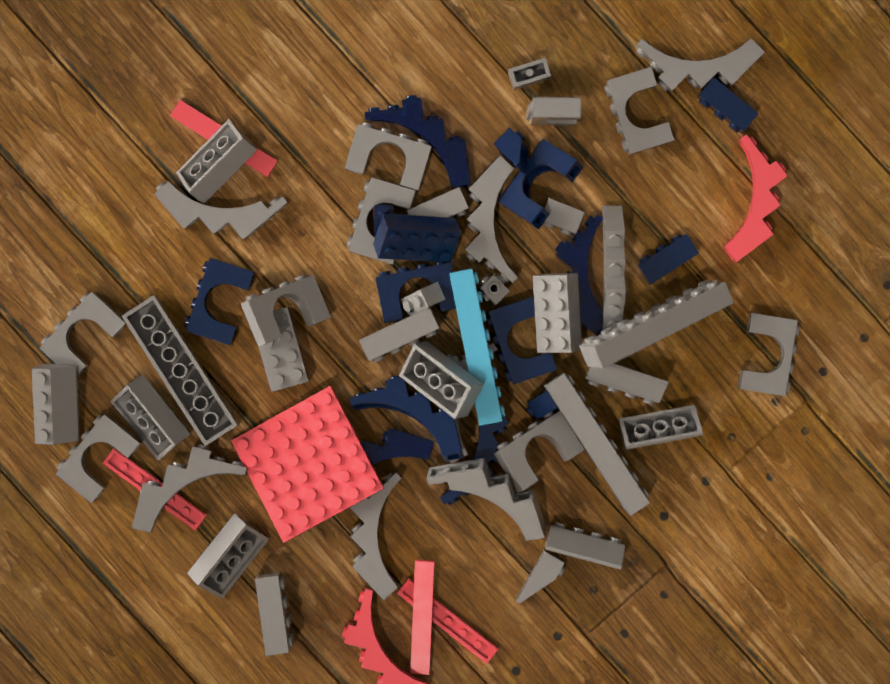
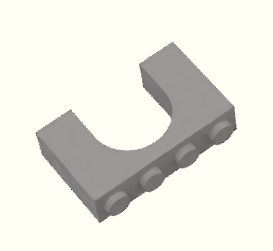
M652 67L607 80V86H604L606 96L611 98V113L617 117L616 129L618 134L622 133L624 140L621 141L624 152L628 153V156L674 141L669 122L651 128H639L634 126L626 116L625 106L629 97L657 86Z
M533 97L532 102H529L526 109V120H530V125L576 126L577 120L581 118V98Z
M365 122L362 125L358 124L345 170L364 175L371 152L381 144H394L406 156V166L400 186L419 192L432 146L428 145L429 142L418 139L416 142L410 140V136L401 133L399 136L392 134L391 130L381 128V131L373 129L374 125Z
M371 177L370 181L365 183L363 192H366L365 199L360 200L358 210L361 212L359 218L355 217L352 226L355 229L354 235L349 236L346 247H350L349 252L393 265L395 259H378L373 245L375 238L368 230L367 219L370 212L374 209V205L391 204L407 210L411 209L415 190Z
M306 274L295 278L296 282L291 284L288 280L279 284L280 288L274 290L273 287L263 290V294L257 296L255 293L245 297L247 301L243 302L241 306L258 347L282 337L273 314L274 304L280 297L289 298L298 305L307 327L331 318L314 275L306 277Z
M87 292L80 299L82 303L77 308L74 306L67 313L69 317L64 322L61 320L54 327L56 331L51 336L48 334L41 341L42 346L40 349L56 364L77 365V378L85 371L89 364L70 345L69 336L73 326L85 319L93 320L110 336L116 337L127 325L123 318L95 292L90 294Z
M749 313L746 332L767 335L775 339L781 349V359L773 370L766 373L740 370L737 389L786 396V393H789L791 382L788 381L789 374H792L794 367L791 359L792 355H795L797 344L794 341L800 329V325L797 324L798 320Z
M551 411L544 415L543 421L540 423L538 421L533 422L527 426L528 431L525 433L522 431L512 436L514 440L509 443L507 441L497 446L498 450L493 453L505 473L510 474L517 492L524 491L539 481L525 456L526 446L533 437H543L549 440L563 461L570 460L585 450L561 411L555 413Z
M108 414L99 415L94 420L93 424L95 426L92 430H87L82 435L81 439L83 441L79 446L75 445L70 450L69 454L71 456L67 461L63 459L57 466L59 471L56 475L91 503L97 500L106 486L91 475L86 468L85 455L89 447L96 442H105L115 447L127 458H130L142 444V441Z

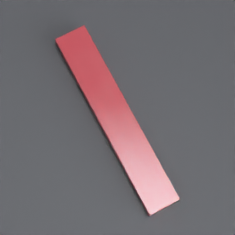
M181 100L170 115L207 140L221 127L220 124ZM256 148L257 151L245 164L264 176L269 177L278 161Z
M116 448L112 449L102 463L140 491L143 483L148 484V480L160 483L159 487L163 485L162 481L130 458L124 456ZM178 493L164 506L167 511L195 531L207 516L206 513Z
M415 560L410 674H430L435 561Z
M408 578L397 594L412 606L414 581ZM433 597L432 621L488 664L499 648Z

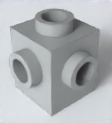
M486 275L480 280V286L477 288L481 291L482 299L486 302L489 300L493 305H496L509 292L504 286L505 281L499 275L496 277L494 275L489 277Z

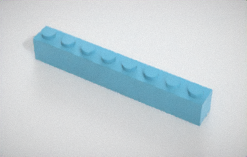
M472 269L449 273L468 371L484 384L475 401L479 426L501 422L505 412L503 405L499 406L498 398L501 397L500 387L495 386L494 379L498 377L496 367L492 368L490 360H493L494 357L492 348L488 349L487 346L490 336L488 329L484 330L483 322H486L485 311L480 310L479 303L483 301L481 291L477 292L475 284L479 283L477 272L473 273Z

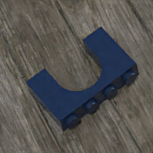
M543 139L527 160L526 172L524 174L519 172L513 178L512 183L502 193L498 202L539 230L550 214L530 198V187L534 179L542 173L555 172L573 183L584 167L575 158Z
M210 258L209 261H205L202 272H205L203 280L200 279L196 290H199L197 298L194 297L192 300L191 308L193 311L191 316H187L185 322L186 331L232 345L238 327L214 319L207 309V297L213 288L221 284H230L250 291L255 272Z
M435 262L436 265L428 267V263L416 265L417 269L409 270V267L397 269L398 273L390 274V271L380 272L379 277H375L384 323L403 319L399 299L400 290L412 278H424L432 284L438 282L445 297V300L439 302L441 312L456 309L449 273H453L451 262Z
M532 297L488 312L489 316L486 319L489 328H494L495 334L492 337L495 345L500 346L501 352L498 354L501 363H506L508 370L504 372L508 382L512 381L514 385L557 370L552 353H544L524 359L514 355L508 347L507 336L511 327L517 322L535 316L534 300Z

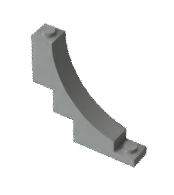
M164 181L156 187L157 191L154 193L183 229L187 230L197 220L201 219L209 230L216 235L230 223L243 240L250 237L289 204L284 197L280 199L276 197L269 203V208L262 201L238 208L211 207L188 198L169 181L167 183Z
M485 458L429 468L427 475L429 485L448 482L450 490L467 492L483 497L498 505L514 519L526 541L545 538L546 524L534 489L515 492L510 474L491 477Z

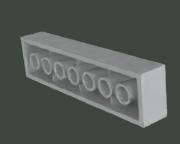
M709 280L699 282L698 287L694 289L688 288L683 290L682 295L678 297L676 295L666 299L665 303H658L649 307L650 310L645 313L642 311L634 314V318L629 321L626 319L618 322L617 327L613 329L611 327L601 331L600 335L584 339V343L580 344L579 347L588 367L605 368L734 302L726 282H718L717 280L709 282Z
M153 295L122 315L123 320L204 446H207L240 425L156 295Z
M561 373L544 384L543 387L549 392L559 411H561L625 511L631 516L650 504L647 500L650 496L644 487L637 485L639 479L634 472L628 471L626 466L629 464L623 455L616 453L615 450L618 448L614 441L610 438L607 439L604 435L607 433L602 423L595 421L594 418L597 416L592 408L586 407L583 403L586 401L583 394L579 390L575 391L573 388L575 382L571 376Z

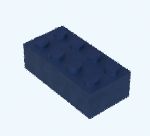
M382 214L373 245L378 259L451 262L461 231L456 218Z

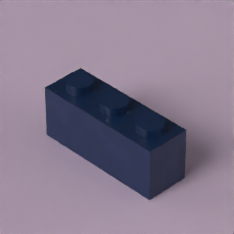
M714 77L697 96L699 103L704 108H711L714 111V116L721 121H727L729 123L728 127L736 133H743L759 114Z
M681 233L671 239L672 243L668 246L663 244L655 249L656 253L651 257L647 254L639 259L640 264L637 265V268L648 285L653 284L699 254L687 234L683 236Z

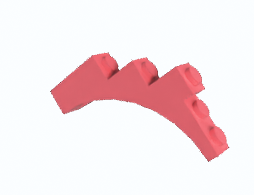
M747 134L739 139L738 142L744 150L751 167L753 180L752 200L742 227L734 238L723 247L734 263L774 235L771 232L773 230L772 226L768 221H763L762 219L780 206L778 202L780 201L779 197L774 191L770 192L769 189L787 177L785 173L787 170L781 162L777 163V161L769 165V159L763 151L760 153L756 147L758 145L752 136L748 137Z
M366 587L365 591H361L358 601L362 603L360 610L356 609L354 621H357V624L349 622L348 627L344 626L341 637L345 638L344 643L366 649V651H361L359 662H363L361 668L383 673V675L379 674L377 684H429V681L415 677L400 668L381 646L372 621L371 602L373 588Z

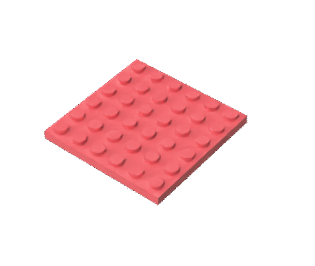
M332 386L323 389L231 440L242 463H244V467L247 468L246 471L283 543L385 489Z

